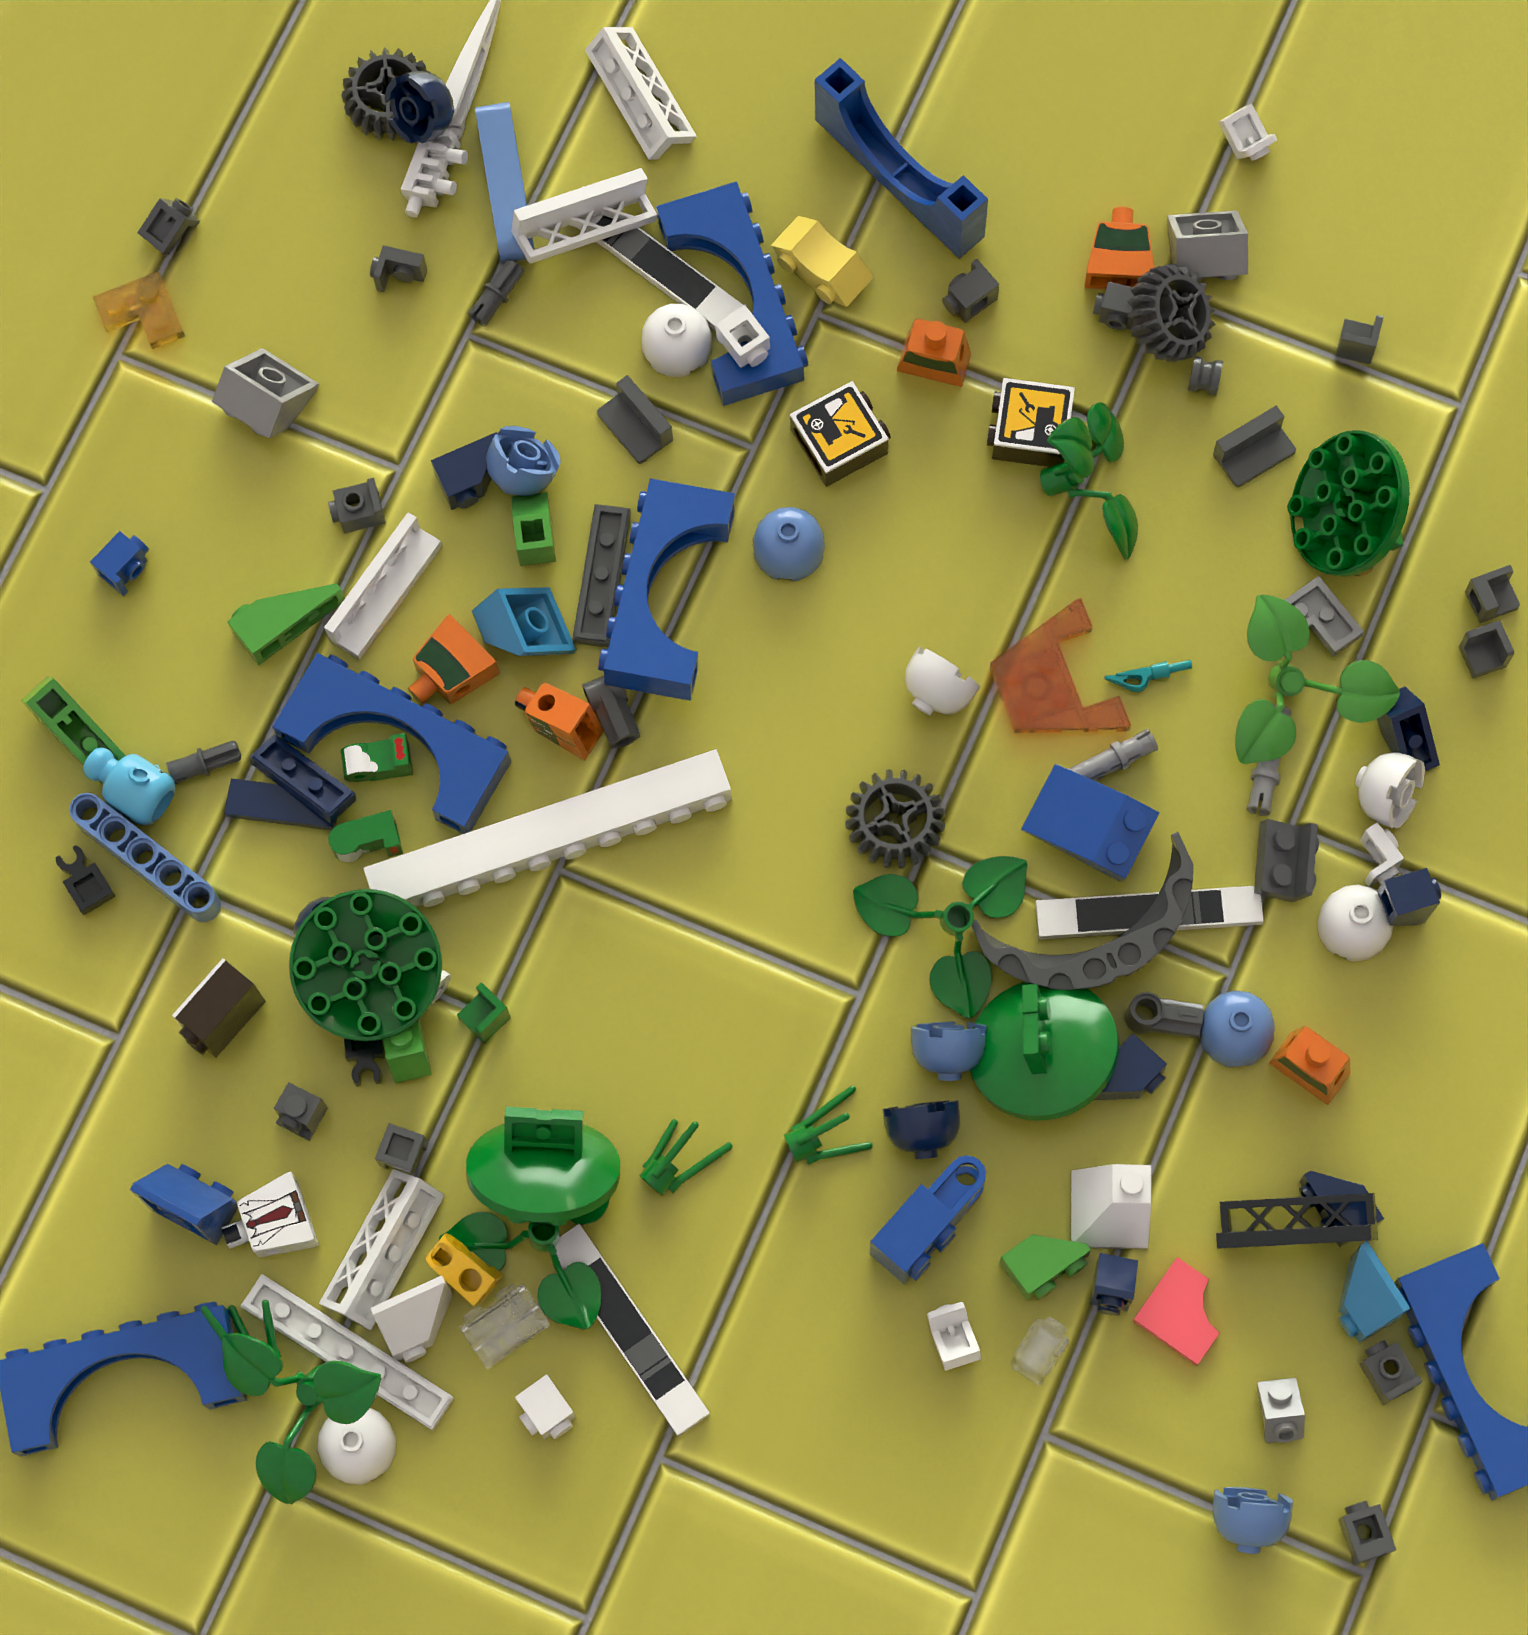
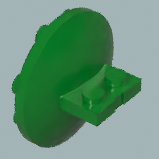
M1352 430L1329 438L1310 452L1308 460L1297 478L1287 508L1290 514L1294 545L1304 560L1316 570L1340 577L1358 575L1379 563L1390 550L1394 551L1404 546L1401 530L1405 523L1409 506V479L1401 455L1388 440L1370 432ZM1295 517L1303 519L1304 528L1295 530Z
M375 889L352 890L327 899L305 918L295 935L290 951V980L299 1004L307 1015L320 1027L336 1036L349 1040L377 1041L394 1036L411 1027L428 1010L440 985L442 954L437 936L431 924L410 902L386 891Z
M1022 982L996 996L982 1010L975 1021L976 1024L986 1025L987 1032L983 1056L980 1062L970 1070L973 1080L988 1102L1000 1111L1016 1118L1033 1121L1052 1120L1068 1116L1084 1108L1107 1086L1118 1062L1119 1035L1117 1027L1107 1006L1089 989L1058 990L1040 987L1038 984Z
M506 1107L504 1124L487 1131L471 1147L466 1159V1179L471 1192L483 1205L501 1215L507 1216L508 1220L512 1223L521 1224L527 1221L548 1222L554 1226H561L570 1219L594 1211L610 1200L620 1180V1158L616 1148L607 1137L594 1128L583 1124V1111L559 1109L549 1111L537 1110V1108Z

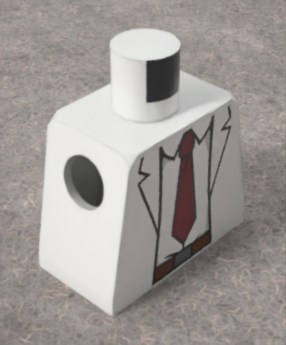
M292 1172L285 1173L237 1202V1206L242 1220L222 1227V1232L229 1249L250 1242L253 1252L258 1257H267L319 1246L299 1183Z

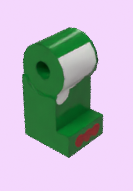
M405 733L390 735L391 739L370 743H355L341 749L344 780L349 782L370 780L371 782L413 775L410 747Z
M391 810L341 823L330 831L328 837L329 845L335 857L343 862H353L359 859L363 853L384 848L389 857L403 853L395 818Z

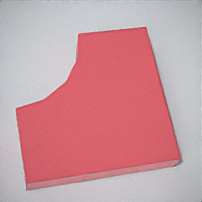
M1177 1257L1133 1319V1322L1197 1366L1219 1335V1332L1209 1323L1203 1309V1292L1209 1279Z

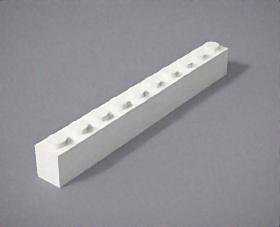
M717 749L364 867L363 869L370 889L395 894L415 907L422 904L424 907H431L442 903L446 896L458 892L460 895L473 893L480 889L481 884L493 880L495 883L506 882L516 876L515 873L530 869V871L544 869L551 865L552 860L564 856L566 859H574L585 854L586 849L597 845L601 847L615 845L622 840L621 837L632 833L645 835L654 831L657 828L656 825L671 821L672 824L686 821L691 818V813L706 809L707 812L719 810L727 805V801L732 800L731 788Z

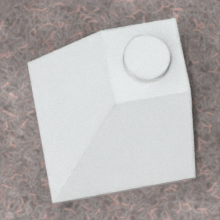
M1111 1164L1072 1170L1071 1241L1085 1243L1089 1248L1148 1249L1151 1214V1165Z
M442 1275L370 1308L393 1357L397 1361L404 1359L405 1363L415 1361L426 1355L425 1349L434 1344L453 1295Z

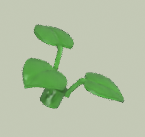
M1258 595L1248 623V645L1254 655L1262 660L1274 662L1283 656L1284 659L1280 660L1278 665L1271 669L1268 676L1269 685L1276 691L1274 693V698L1277 701L1276 708L1271 702L1265 699H1258L1251 702L1241 713L1235 734L1237 758L1243 764L1272 761L1284 756L1292 748L1296 738V726L1290 716L1281 713L1284 709L1283 697L1284 695H1297L1304 686L1340 694L1336 706L1338 713L1345 719L1358 723L1373 721L1385 715L1397 702L1400 690L1382 666L1368 660H1359L1348 665L1340 676L1341 687L1305 679L1303 673L1298 668L1288 665L1292 659L1291 651L1303 649L1309 641V625L1305 616L1295 606L1283 599L1269 595Z

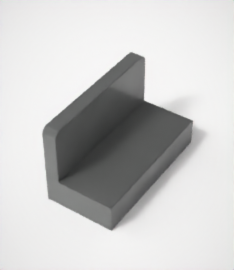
M626 375L616 383L618 395L597 410V415L638 464H642L673 441L672 426L633 380Z
M1277 405L1216 441L1213 456L1235 487H1241L1295 454V446L1281 428L1285 416Z

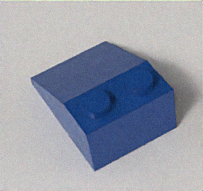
M1054 764L1021 830L1111 878L1122 881L1126 879L1160 812L1128 795L1058 764Z
M166 1164L134 1182L130 1188V1191L151 1211L215 1245L218 1244L223 1236L222 1227L229 1225L238 1209L237 1202L231 1198L234 1193L231 1189L216 1181L213 1182L212 1186L199 1181L201 1174L184 1164H181L178 1169Z

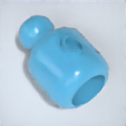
M100 747L91 752L83 766V772L87 778L104 783L102 796L105 803L139 825H150L156 822L166 811L175 793L173 778L161 770L157 764L153 765L138 754H129L117 761L110 750Z

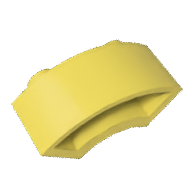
M797 216L771 244V247L779 255L777 258L779 265L789 273L795 272L803 281L815 289L818 297L827 304H831L834 301L847 307L874 278L859 254L838 242L817 220Z

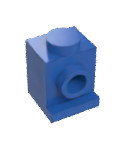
M119 531L90 563L98 576L124 596L128 592L125 584L129 580L136 579L144 570L145 563L147 562L145 554L149 551V548L136 536L133 535L129 539Z

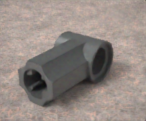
M604 676L582 684L587 701L595 714H597L611 749L622 748L640 738L638 727L627 705L628 698L625 689L605 685Z
M1142 992L1136 995L1128 1006L1125 1013V1022L1128 1028L1138 1034L1157 1032L1198 1039L1203 1023V1005L1159 998L1156 994ZM1145 1006L1149 1008L1153 1014V1019H1141L1136 1013V1007Z

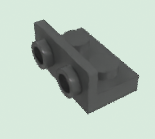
M1271 819L1260 822L1255 894L1288 902H1296L1312 895L1316 885V874L1314 873L1315 855L1319 848L1317 824L1308 823L1299 827Z

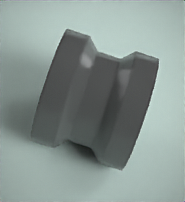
M1195 356L1188 391L1196 392L1201 389L1206 390L1209 395L1216 396L1223 361L1207 362L1202 357Z

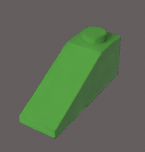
M335 583L258 599L250 605L245 604L239 607L227 622L235 637L255 662L260 665L339 607L345 598L341 588Z
M47 676L21 700L44 727L83 766L91 752L100 747L110 750L117 761L126 756L54 678Z

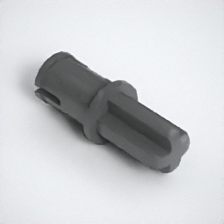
M513 260L506 261L492 282L484 285L485 291L467 313L469 317L477 323L481 321L480 325L486 327L500 305L509 301L507 296L524 274V269Z
M230 741L204 751L198 748L196 753L166 762V765L175 784H178L186 779L202 774L209 776L210 771L240 761L241 752L236 741Z

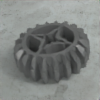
M384 47L382 55L376 56L373 51H370L369 60L366 61L358 57V68L349 67V78L343 79L344 91H342L341 97L343 103H345V113L348 117H351L355 128L361 126L362 132L366 136L374 131V135L378 140H380L384 133H388L389 138L393 141L397 132L389 119L394 118L390 101L385 103V93L388 84L395 78L394 76H401L414 71L430 72L427 71L426 65L422 60L416 62L412 52L404 57L403 52L398 48L393 55H390L389 51ZM374 108H375V109H380V110H382V111H384V112H378V111H374V110H372V109H374Z
M1167 264L1151 268L1150 271L1137 278L1138 284L1131 288L1134 297L1127 301L1132 307V311L1127 316L1133 319L1134 326L1130 330L1138 333L1139 336L1136 343L1145 344V353L1154 354L1156 360L1176 362L1192 358L1193 355L1204 349L1205 342L1212 338L1209 329L1216 325L1210 319V315L1216 311L1209 306L1208 301L1212 296L1205 294L1206 283H1197L1198 274L1189 273L1187 266L1177 267L1176 264Z
M905 769L901 770L900 778H893L892 770H886L885 780H881L880 776L874 773L871 777L873 786L862 781L859 784L862 794L853 792L850 800L855 805L846 807V814L852 818L845 821L846 829L853 830L849 835L850 842H861L857 852L862 855L871 850L869 861L875 863L879 856L883 857V866L885 868L890 867L891 859H897V865L902 869L905 867V858L907 857L910 858L914 865L918 864V851L924 856L929 857L932 852L929 844L939 845L940 837L936 833L944 832L945 823L940 821V819L945 817V809L937 807L941 803V796H929L933 791V785L927 783L919 787L921 776L916 774L909 781L907 780V771ZM892 794L905 795L913 800L905 803L899 802ZM879 798L882 812L874 817L872 823L866 825L864 820L865 814L870 805ZM889 809L892 814H897V818L899 815L902 816L901 828L899 824H893V821L889 822ZM924 813L926 824L920 834L912 839L908 826L917 820L918 815ZM874 835H876L877 837L890 835L894 837L899 844H890L877 839Z

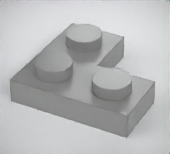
M1319 576L1285 599V601L1295 606L1305 616L1309 630L1311 629L1333 657L1363 636L1364 631Z

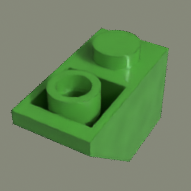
M548 492L536 493L532 496H513L512 517L520 566L555 562L556 556Z
M420 1019L406 1030L383 1039L386 1059L395 1083L432 1075Z
M1032 1234L1001 1256L1000 1264L1026 1300L1033 1295L1039 1300L1057 1287L1054 1281L1064 1273L1072 1277L1088 1265L1085 1259L1089 1256L1091 1249L1085 1243Z

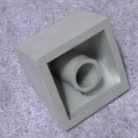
M1237 210L1167 215L1172 265L1176 264L1177 267L1187 266L1189 273L1198 274L1197 282L1203 280L1204 277L1232 280L1236 279L1238 275L1248 274V232Z
M262 348L224 366L212 403L222 408L228 416L238 418L252 427L255 433L271 438L290 427L318 390L319 383Z

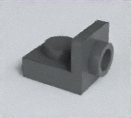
M160 198L137 233L161 253L169 255L188 226L197 227L200 221L191 214L193 208L178 198H175L174 201Z
M384 245L379 257L373 258L370 268V277L374 279L377 291L385 292L390 275L403 282H412L413 280L424 282L427 273L423 254Z

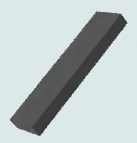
M594 505L572 638L573 643L609 647L610 639L606 638L607 625L610 616L614 617L616 606H614L617 586L620 584L631 516L630 508Z

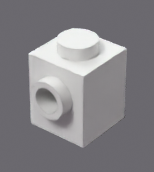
M547 1374L515 1397L525 1411L519 1418L532 1436L539 1431L544 1440L549 1436L557 1439L573 1427L570 1421L576 1415Z

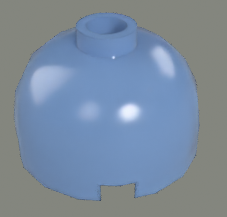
M505 426L500 429L497 435L495 434L486 455L487 470L495 484L505 493L517 496H532L547 488L553 480L561 461L558 451L550 441L546 439L543 444L534 438L536 432L519 426Z
M795 507L778 508L766 514L758 523L753 538L754 558L760 569L771 578L799 581L811 575L822 562L825 550L823 531L816 518L807 511Z
M1234 990L1220 994L1204 1010L1200 1031L1202 1048L1212 1060L1225 1067H1241L1255 1064L1266 1055L1274 1040L1275 1022L1271 1010L1261 998L1250 992Z
M932 1022L917 1024L916 1027L911 1026L913 1055L917 1063L925 1070L938 1073V1080H960L962 1072L972 1070L980 1062L984 1053L987 1027L984 1024H976L975 1022H967V1029H964L963 1025H955V1022Z
M1224 1487L1222 1494L1216 1489L1214 1490L1213 1518L1217 1530L1226 1540L1237 1544V1551L1258 1554L1261 1547L1274 1545L1283 1539L1288 1531L1293 1501L1290 1497L1278 1493V1500L1276 1501L1266 1496L1267 1490L1246 1487Z

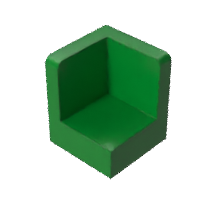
M481 982L476 987L478 995L457 1014V1017L485 1044L511 1019L507 1007Z

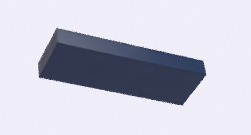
M276 734L249 756L251 765L330 824L356 801V795L352 790Z
M231 778L224 812L226 817L332 830L336 826L337 818L330 824L278 784Z

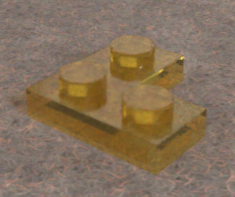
M159 271L93 296L107 332L140 320L152 349L185 337Z

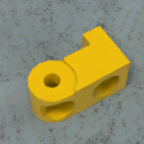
M447 1233L441 1237L425 1257L429 1266L440 1276L442 1275L445 1281L473 1306L483 1302L504 1276L494 1266L487 1265L475 1253L470 1252L462 1242Z

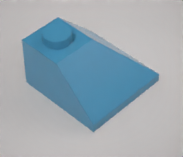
M550 587L496 589L472 610L484 642L518 656L573 654L576 651Z
M1368 1241L1361 1244L1349 1259L1339 1305V1312L1342 1315L1339 1317V1322L1350 1338L1355 1336L1359 1343L1396 1322L1410 1309Z

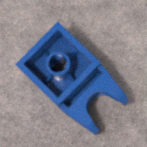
M965 1155L958 1157L928 1189L921 1184L870 1241V1255L903 1284L910 1278L917 1281L930 1266L929 1261L932 1258L930 1255L933 1251L937 1249L942 1252L956 1236L954 1234L957 1230L955 1226L983 1192L986 1171L981 1161L973 1156ZM969 1164V1165L974 1166L976 1169H974V1168L971 1167V1166H962V1165ZM964 1174L970 1175L976 1182L972 1185H963L957 1180V1177Z

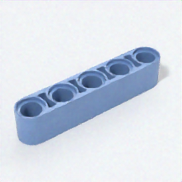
M504 102L475 107L501 264H505L508 260L515 262L527 260L511 232L514 210L527 206L510 103ZM533 237L529 238L528 241L532 246L533 250H535Z
M82 793L72 800L69 808L70 816L83 833L193 919L199 922H208L218 915L221 908L220 899L211 885L96 795ZM89 808H97V813L92 819L82 820L84 811ZM115 830H125V835L120 841H109L111 834ZM145 851L153 852V857L148 863H137L141 853ZM170 874H181V879L176 885H165V880ZM198 896H210L209 902L204 907H193V902Z

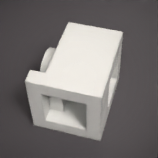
M745 305L715 324L716 339L720 344H723L740 368L748 363L751 367L757 366L767 358V351L770 349V337ZM744 341L749 342L743 347H741L740 343Z

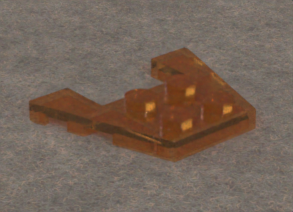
M1082 598L1073 601L990 663L991 673L1014 733H1062V730H1084V732L1116 730V732H1125L1130 730L1131 723L1120 696L1087 707L1082 706L1058 644L1092 632L1093 627Z

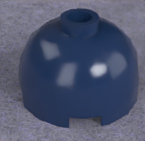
M414 71L393 78L388 84L385 93V103L390 101L394 116L389 121L401 138L411 144L414 142L425 143L436 139L446 131L453 119V98L449 89L439 77L423 71Z
M937 1101L905 1106V1108H898V1106L884 1108L883 1118L888 1138L901 1151L914 1152L915 1159L938 1157L937 1150L949 1146L958 1134L960 1128L959 1101Z

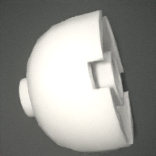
M668 304L656 309L648 316L642 329V352L656 372L668 377H684L690 375V371L697 369L699 366L701 368L706 364L712 352V334L705 317L698 310L685 304Z
M920 646L910 659L905 672L907 690L915 698L912 705L929 716L933 711L947 715L955 714L964 709L973 699L980 686L970 676L963 680L960 678L962 674L958 672V667L928 649L923 650Z
M1393 752L1380 755L1368 767L1363 766L1355 781L1356 787H1359L1358 798L1361 809L1368 817L1390 828L1401 827L1417 803V800L1411 798L1414 788L1422 789L1425 776L1424 762L1406 754Z
M1359 884L1344 886L1332 893L1322 905L1317 920L1319 938L1326 949L1352 962L1369 960L1381 953L1390 940L1393 926H1390L1378 892L1372 887Z
M370 1408L362 1418L351 1424H340L332 1421L330 1418L325 1420L318 1434L317 1451L322 1465L334 1478L347 1484L363 1485L376 1479L380 1474L389 1469L396 1452V1437L391 1424L384 1416Z

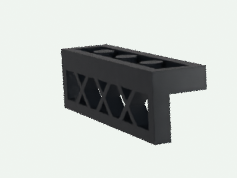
M1375 1193L1220 1202L1222 1233H1216L1217 1249L1378 1240ZM1365 1201L1367 1225H1352L1341 1215L1351 1202ZM1328 1203L1342 1204L1337 1210H1335ZM1313 1204H1321L1332 1214L1322 1227L1314 1228L1302 1217ZM1291 1205H1304L1299 1212L1291 1207ZM1275 1206H1282L1294 1216L1284 1229L1276 1230L1264 1219ZM1256 1207H1266L1260 1215L1253 1209ZM1244 1208L1256 1219L1246 1231L1232 1232L1230 1209ZM1336 1219L1344 1225L1330 1227ZM1298 1221L1306 1227L1292 1229ZM1260 1223L1268 1229L1254 1231Z

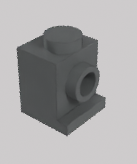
M976 259L971 263V272L968 274L961 273L950 282L948 295L942 298V302L951 315H958L966 323L998 300L999 283L981 262Z
M1108 282L1105 294L1098 293L1093 314L1100 315L1099 322L1105 323L1108 327L1115 330L1131 329L1134 326L1133 319L1127 316L1132 311V307L1127 303L1131 297H1134L1131 292L1132 287ZM1132 331L1131 337L1138 338V333Z
M374 478L367 479L365 483L333 490L335 500L328 502L333 523L340 522L344 534L386 523ZM359 503L357 506L354 507L349 506L351 504Z
M288 1082L274 1107V1110L279 1115L276 1124L310 1141L328 1107L321 1098Z
M1383 1340L1365 1350L1368 1358L1364 1359L1359 1365L1382 1405L1387 1404L1422 1383L1419 1375H1416L1398 1342L1388 1346L1386 1341ZM1387 1361L1393 1362L1397 1368L1396 1374H1387L1384 1370V1363Z
M1363 1501L1344 1508L1347 1515L1342 1516L1338 1520L1350 1550L1353 1565L1396 1551L1380 1504L1369 1507L1367 1501ZM1359 1525H1365L1369 1528L1370 1537L1368 1539H1361L1358 1536L1357 1528Z

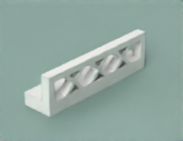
M603 27L587 46L585 52L649 160L659 159L671 144L692 143L697 137L633 27ZM620 39H625L631 49L623 45ZM637 67L643 70L646 76L640 73ZM653 94H654L655 96H657L658 98H660L661 101H662V103H660L659 101H657V100L654 98ZM669 122L677 126L679 131L674 132Z
M642 168L516 209L513 212L511 232L527 261L531 264L653 223L657 220V213L645 194L647 177ZM638 202L644 213L633 216L622 211L624 206ZM598 215L613 218L612 223L604 227L591 223L592 218ZM568 225L582 229L580 234L574 237H568L559 232L562 227ZM539 236L550 241L547 246L533 250L528 239Z
M409 512L405 515L324 627L331 643L358 660H361L442 547L439 539L420 528L417 517Z
M393 1169L319 1304L347 1317L368 1330H372L376 1321L370 1308L388 1300L445 1195L420 1178ZM401 1182L406 1183L400 1196L394 1199V1195ZM385 1218L382 1229L376 1233V1227ZM367 1252L365 1260L360 1266L357 1267V1262L362 1254ZM348 1286V1290L341 1303H336L342 1289Z

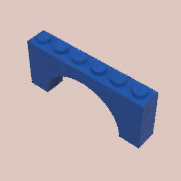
M839 58L814 80L815 120L952 253L960 259L985 237L988 198L964 175L955 183H949L936 177L921 166L886 128L868 97L865 81L846 62Z
M736 181L656 206L658 224L667 249L670 251L688 249L707 252L719 257L732 266L744 280L753 301L752 315L770 337V349L767 351L768 356L757 366L751 367L748 363L740 368L729 352L711 360L712 376L722 405L732 404L804 381V367L808 366L807 356L803 346L797 347L793 336L797 335L796 326L792 315L785 316L782 305L786 304L785 296L781 285H774L771 277V274L775 273L770 254H763L760 244L764 243L758 222L752 224L749 213H752L753 210L747 192L741 194ZM744 341L740 343L741 347H743L749 342Z
M650 478L647 492L641 491L639 495L637 512L641 513L639 523L633 522L630 543L634 544L632 554L626 553L624 556L622 575H626L624 586L618 585L616 589L614 606L618 607L616 617L610 616L606 638L610 639L608 649L602 648L598 670L604 671L605 685L691 701L699 669L698 652L674 643L659 629L649 610V593L654 579L661 568L678 552L703 542H728L735 514V493Z
M316 653L272 726L276 735L287 743L310 754L313 748L325 736L337 729L352 724L381 723L406 731L418 739L431 752L439 767L440 787L436 802L432 808L435 819L462 834L471 832L511 764L509 752L506 750L507 746L494 737L488 736L487 739H484L474 734L475 730L463 721L456 720L453 723L443 718V713L430 704L424 703L422 707L410 701L412 699L411 696L399 688L392 687L389 690L379 685L380 681L368 672L361 671L358 674L348 669V664L337 656L329 655L327 658Z
M1482 1243L1399 1277L1394 1283L1410 1307L1406 1312L1411 1326L1408 1327L1409 1336L1417 1349L1421 1347L1428 1361L1424 1363L1426 1373L1433 1385L1438 1383L1444 1396L1441 1399L1442 1408L1449 1421L1455 1420L1461 1433V1435L1457 1436L1458 1443L1463 1454L1467 1458L1472 1457L1478 1470L1474 1472V1477L1480 1491L1484 1495L1488 1493L1492 1501L1528 1486V1427L1514 1423L1492 1409L1475 1389L1465 1368L1461 1348V1335L1466 1313L1476 1296L1500 1279Z
M208 1302L195 1306V1312L180 1315L179 1311L163 1313L156 1316V1322L142 1325L140 1320L130 1321L119 1325V1331L105 1334L104 1330H94L82 1334V1340L67 1343L66 1339H59L44 1343L43 1350L29 1353V1349L25 1348L7 1352L5 1354L6 1359L0 1360V1392L11 1452L22 1457L58 1448L57 1430L59 1419L70 1395L78 1385L94 1372L123 1360L154 1359L180 1368L193 1381L200 1394L203 1406L209 1410L247 1401L246 1394L235 1389L227 1379L223 1366L222 1341L201 1312V1307L207 1306L225 1332L233 1333L228 1309L223 1305L218 1306L217 1302Z

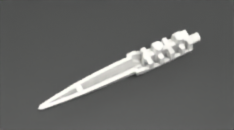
M490 0L445 84L453 98L454 114L451 124L436 139L425 143L418 142L401 187L402 195L408 200L405 214L410 217L417 218L423 206L437 207L439 201L436 196H442L443 194L454 195L456 193L457 184L455 181L448 180L450 174L446 168L448 165L453 166L454 163L465 165L468 160L467 151L459 150L461 144L458 140L462 137L466 127L464 123L486 62L501 0Z

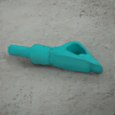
M1191 660L1168 664L1165 661L1150 665V667L1104 676V679L1130 691L1141 692L1146 689L1151 679L1170 677V673L1192 669ZM1128 679L1141 681L1140 685L1136 686L1126 682Z

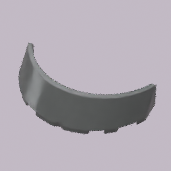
M1179 832L1171 834L1172 853L1170 865L1158 896L1141 919L1122 935L1104 945L1083 952L1063 955L1037 954L1020 950L995 939L981 929L976 919L971 926L985 957L1001 970L1017 979L1030 984H1038L1040 987L1058 990L1096 988L1113 983L1118 977L1129 976L1150 962L1167 945L1179 927L1189 903L1193 884V863Z

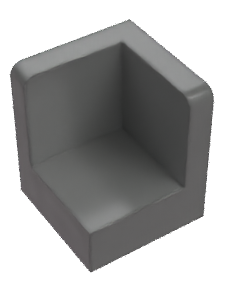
M1376 315L1373 325L1345 319L1335 356L1370 364L1377 346L1384 316Z
M1511 565L1470 580L1465 593L1479 623L1519 608L1520 603L1509 582L1514 572Z
M1500 620L1466 632L1459 645V649L1473 679L1506 668L1514 655V650Z
M389 1123L375 1160L380 1167L388 1169L391 1166L413 1174L421 1150L426 1151L429 1143L424 1135Z

